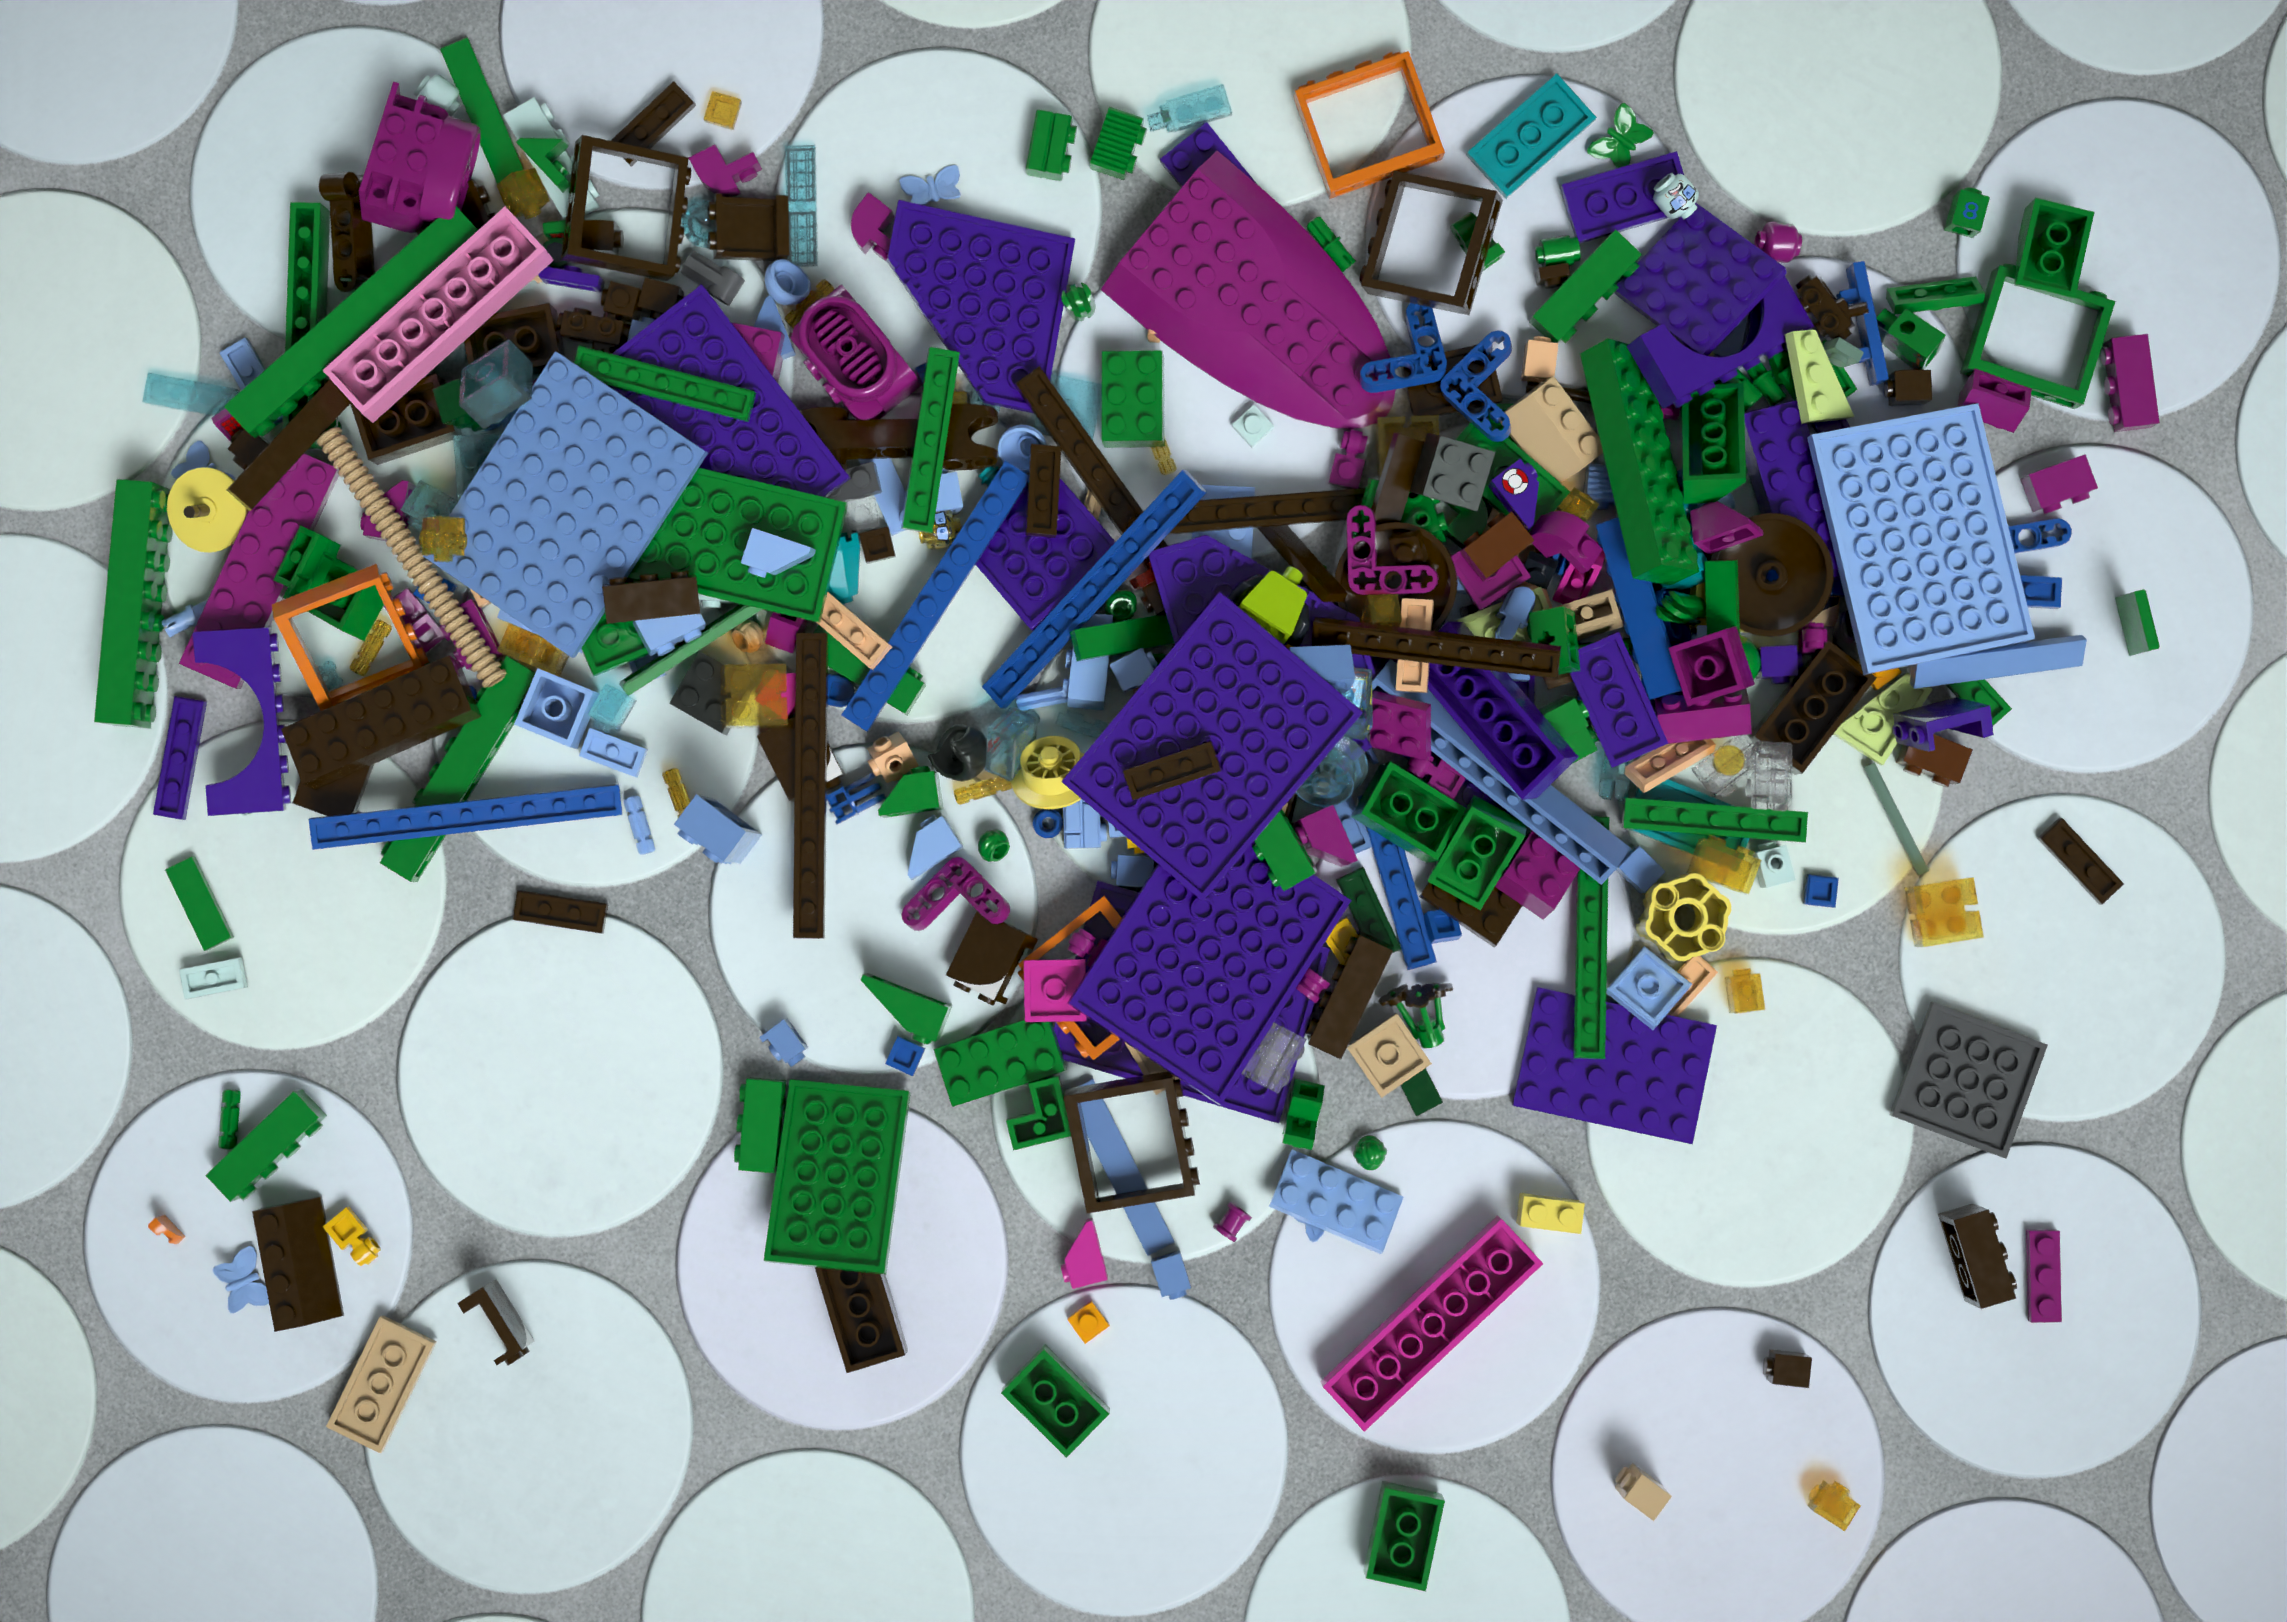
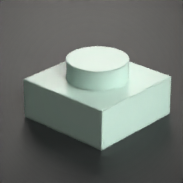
M1255 405L1249 408L1232 424L1234 430L1251 448L1274 429V425Z

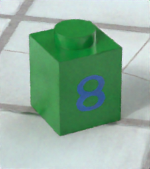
M1967 187L1964 190L1960 189L1952 198L1944 231L1974 238L1981 232L1990 197L1982 195V191L1975 188Z

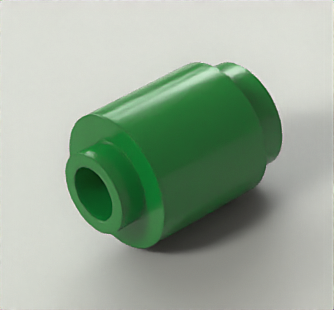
M1569 235L1541 239L1539 246L1535 247L1537 265L1542 264L1545 267L1568 263L1571 266L1574 262L1580 261L1581 252L1578 238H1570Z

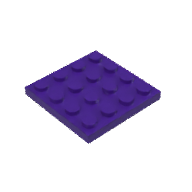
M1695 203L1697 209L1685 219L1681 217L1638 262L1639 268L1630 277L1622 278L1617 284L1619 288L1616 290L1615 295L1656 326L1664 323L1672 336L1688 349L1708 356L1787 272L1786 267Z
M1061 478L1056 538L1025 535L1027 484L976 563L979 570L1032 631L1037 628L1116 542Z

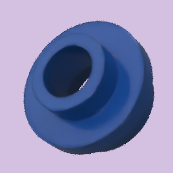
M1042 809L1036 813L1033 819V828L1039 836L1053 838L1061 832L1063 819L1056 810ZM1045 818L1053 819L1054 825L1051 829L1043 827L1042 822Z

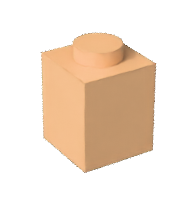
M1535 336L1533 340H1528L1524 348L1521 381L1541 383L1555 376L1559 343H1552L1551 338Z

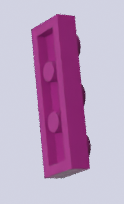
M2026 1230L2028 1321L2031 1323L2062 1322L2060 1231Z

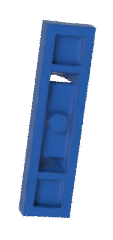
M1865 261L1852 263L1846 269L1850 289L1840 291L1839 294H1836L1837 300L1844 297L1848 304L1867 301L1869 313L1855 317L1862 346L1859 349L1864 352L1859 363L1865 362L1869 385L1874 386L1884 383L1889 377Z

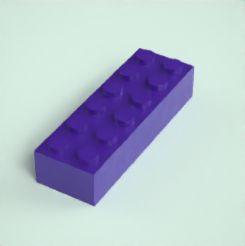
M1797 400L1745 413L1746 466L1760 513L1789 515L1811 526L1822 537L1830 551L1834 566V582L1841 580L1807 439L1810 436V431L1807 423L1801 424Z
M1448 621L1438 631L1475 636L1463 622ZM1429 663V691L1522 800L1538 798L1579 758L1506 672Z

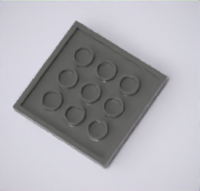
M1930 1002L1889 1115L2007 1159L2048 1044L1938 1003Z

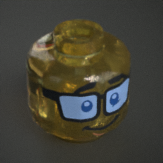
M951 510L936 512L933 533L918 532L920 544L925 543L926 547L931 550L950 547L961 530L960 518H953Z

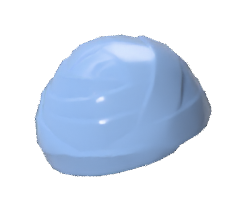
M780 259L767 267L764 279L768 294L781 305L799 304L809 295L811 282L804 271L796 264Z
M1020 424L1010 427L999 439V457L1002 463L1007 461L1019 470L1027 473L1029 472L1031 444L1047 445L1045 438L1037 429L1029 425Z

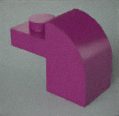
M715 144L689 157L703 185L714 194L722 193V197H733L741 194L736 183L739 181L742 183L748 182L758 175L757 172L762 170L753 152L726 165Z
M869 192L853 212L851 219L852 234L858 247L865 255L874 246L873 252L887 262L891 239L884 235L883 231L895 216L889 207Z
M1552 511L1541 515L1529 532L1535 540L1532 544L1546 558L1561 553L1580 573L1588 572L1603 550L1586 533L1590 526L1579 517L1564 511Z

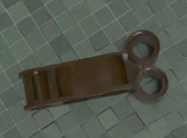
M353 172L323 174L320 177L318 186L323 199L330 203L334 283L341 292L357 290L366 282V280H357L358 277L369 279L375 274L372 222L362 220L359 188L364 175H356ZM349 278L351 281H341L340 279Z

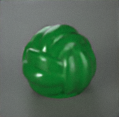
M1116 590L1105 601V613L1113 615V621L1132 619L1137 610V598L1134 593L1128 590Z
M999 829L989 830L980 836L978 852L982 859L988 862H997L1007 855L1010 845L1003 831Z
M1372 1135L1362 1137L1355 1145V1150L1353 1151V1157L1356 1159V1162L1364 1169L1370 1171L1379 1168L1387 1155V1149L1384 1147L1383 1142Z

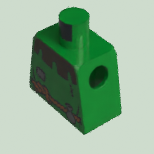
M1884 308L1876 318L1878 326L1886 332L1883 345L1913 370H1924L1940 351L1946 336L1906 309L1897 317Z

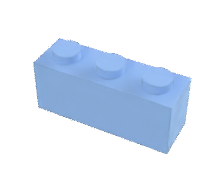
M1094 613L1080 629L1113 623V615ZM1074 648L1073 650H1067L1065 668H1071L1070 679H1064L1062 697H1068V707L1104 710L1109 656L1077 661Z

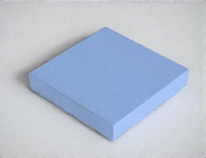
M1644 946L1606 989V993L1654 1030L1689 990L1692 983Z

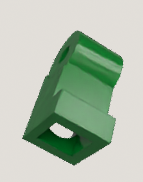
M1472 212L1467 213L1450 226L1453 235L1465 254H1467L1477 216ZM1493 238L1483 271L1499 261L1505 253L1504 249Z

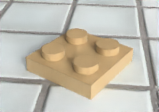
M1397 1013L1347 1046V1049L1381 1098L1432 1064Z

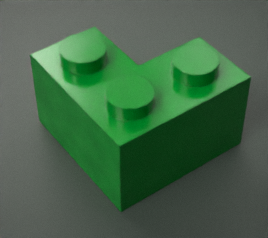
M1565 695L1538 709L1579 756L1573 763L1598 751L1595 743L1599 740L1595 731L1585 719L1589 717V713L1581 700L1578 701L1577 698Z
M1060 1075L1029 1082L1035 1112L1011 1117L1006 1120L1013 1151L1071 1137Z

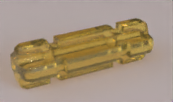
M826 279L821 280L815 286L817 289L815 291L811 290L809 295L795 306V311L791 310L785 316L786 323L792 329L801 321L803 314L809 306L835 290Z
M1164 437V446H1154L1151 449L1155 460L1159 461L1157 465L1161 474L1168 475L1175 472L1177 467L1174 460L1170 458L1172 454Z
M376 620L372 627V634L369 633L357 653L359 655L358 658H354L350 665V670L360 676L366 675L370 668L369 663L375 660L385 642L383 641L384 637H388L392 630V626L382 620Z
M672 768L663 772L662 776L665 784L669 785L667 790L675 811L679 812V815H677L679 818L690 803V799L684 783L680 782L682 778L679 770Z
M1005 773L997 776V779L994 780L989 778L970 784L968 788L963 786L954 790V796L957 804L961 805L970 802V799L978 800L997 794L999 790L1001 792L1012 789L1011 777Z

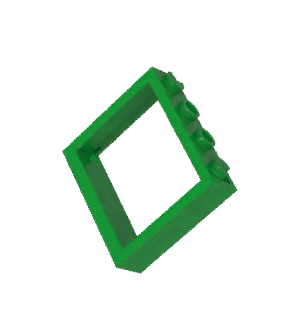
M1999 265L1991 272L1985 291L1984 303L1981 304L1960 374L1970 376L1974 369H1978L2032 388L2031 396L2074 410L2084 405L2116 301L2107 299V295L2102 292L2090 291L2088 293L2078 290V288L2074 300L2043 293L2099 311L2075 389L1980 359L2004 282L2014 284L2016 265Z

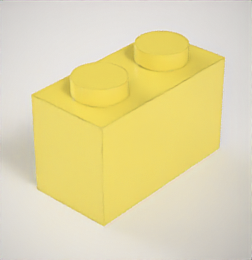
M1520 1193L1516 1223L1521 1227L1581 1234L1585 1203L1574 1199Z

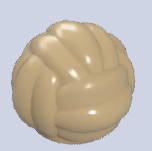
M747 619L734 628L732 639L739 650L753 653L761 647L764 631L757 622Z

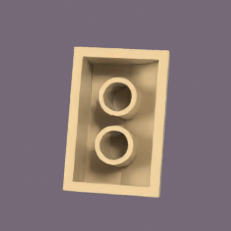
M1554 376L1539 383L1504 411L1510 419V437L1516 445L1560 483L1585 468L1603 453L1599 436Z

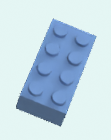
M697 794L674 823L680 829L677 833L680 837L692 845L694 843L695 845L699 844L705 847L702 853L714 862L721 864H741L762 836L761 833L717 800Z

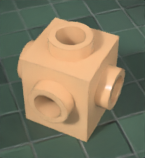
M899 731L889 737L884 736L877 739L871 747L867 748L872 758L867 761L876 777L881 774L886 783L900 780L911 768L919 766Z

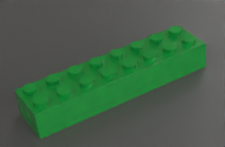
M1607 338L1580 353L1632 577L1638 580L1673 585L1700 571L1697 563V552L1694 549L1690 534V523L1686 518L1683 505L1684 498L1677 481V469L1673 463L1669 448L1670 440L1666 435L1663 423V412L1656 396L1628 350V344Z
M116 479L94 722L151 729V722H154L156 718V706L153 704L154 692H157L159 687L156 667L162 655L159 634L164 629L161 622L164 616L161 612L162 602H165L167 598V587L164 584L165 572L167 573L170 567L167 546L172 540L173 530L171 525H169L167 514V500L170 489L154 482Z

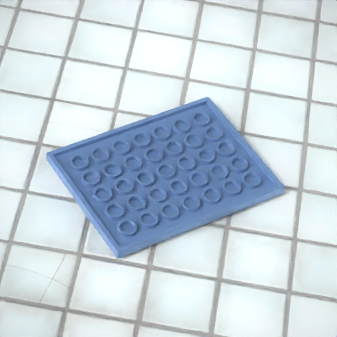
M555 351L423 557L570 657L575 658L605 613L603 584H609L608 578L629 576L708 452Z

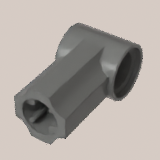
M696 251L688 255L681 270L684 276L699 285L702 284L711 296L727 306H730L745 282V279L725 266H718Z

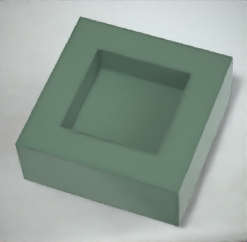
M1840 337L1826 341L1823 346L1830 363L1838 367H1847L1859 363L1864 353Z

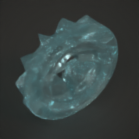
M702 200L692 204L686 210L683 217L682 226H684V234L696 247L708 249V232H713V230L707 229L702 234L703 227L696 219L700 221L708 220L707 205L708 201L712 202L711 200Z

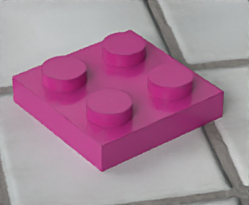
M1086 959L1024 960L1025 1022L1087 1021V1016L1067 1004L1086 975Z

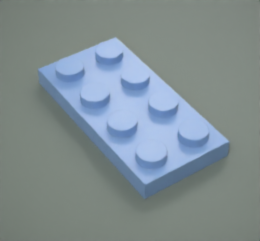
M1292 1149L1269 1207L1382 1254L1404 1197Z

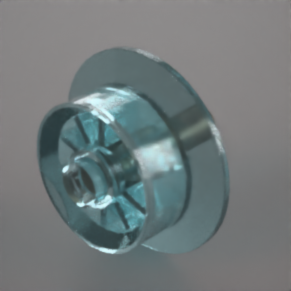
M1343 736L1300 786L1296 794L1305 802L1316 806L1329 807L1343 803L1366 778L1368 760L1365 752L1356 742Z

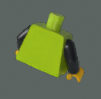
M1288 566L1283 575L1271 570L1266 576L1257 574L1239 582L1227 597L1282 644L1287 642L1285 646L1288 649L1290 647H1300L1310 626L1309 606L1305 603L1307 593L1297 586L1303 577L1302 573L1298 569Z

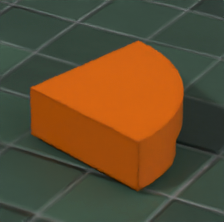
M166 1215L156 1217L148 1224V1228L157 1236L163 1233L171 1244H179L186 1237Z

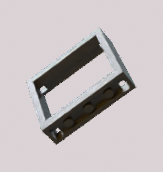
M581 135L575 141L561 260L664 281L674 277L675 273L678 274L681 265V256L677 255L678 244H682L684 238V226H681L682 215H685L688 206V198L684 196L685 185H689L691 179V168L688 167L689 157ZM592 151L674 168L663 264L581 248Z
M1394 171L1392 180L1389 179L1386 183L1384 207L1380 208L1377 214L1376 224L1378 228L1375 237H1372L1369 241L1367 265H1364L1360 272L1361 287L1370 295L1470 316L1503 199L1496 190ZM1405 187L1481 202L1454 296L1378 280Z
M1166 1071L1067 1088L1063 1097L1087 1214L1195 1196L1196 1185H1200L1198 1167H1192L1190 1156H1194L1195 1152L1192 1137L1186 1138L1185 1127L1189 1126L1187 1109H1181L1179 1097H1183V1087L1180 1079L1175 1080V1075ZM1165 1088L1183 1183L1099 1197L1081 1103Z

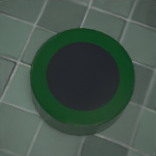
M551 238L543 244V247L554 260L548 267L563 269L566 265L570 264L568 261L561 260L563 239Z

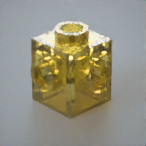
M535 168L512 172L496 185L504 205L515 217L524 216L525 219L536 217L542 213L541 208L550 202L546 189Z
M442 516L422 518V531L419 536L422 555L434 556V562H453V557L463 556L467 546L465 518Z

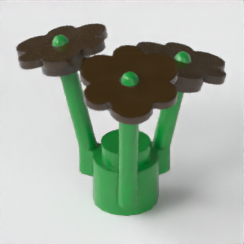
M1432 983L1422 986L1416 984L1411 987V990H1408L1407 984H1403L1398 988L1390 990L1378 1000L1381 1006L1389 1004L1390 1007L1397 1006L1411 1029L1413 1037L1419 1039L1421 1047L1433 1048L1444 1042L1442 1031L1445 1029L1442 1017L1441 997H1445L1446 992L1453 991L1451 983ZM1431 1000L1435 1002L1436 1020L1434 1017H1429L1426 1006ZM1401 1001H1405L1407 1007L1414 1006L1420 1009L1422 1019L1418 1021V1026L1415 1025Z

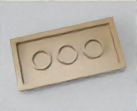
M383 1315L380 1316L326 1427L378 1453H382L437 1341Z

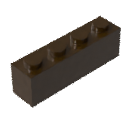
M1362 931L1359 932L1357 938L1351 936L1344 951L1349 954L1345 964L1338 963L1331 980L1335 981L1331 992L1325 990L1318 1007L1322 1008L1319 1018L1313 1017L1305 1033L1309 1035V1045L1338 1059H1342L1393 953V946Z

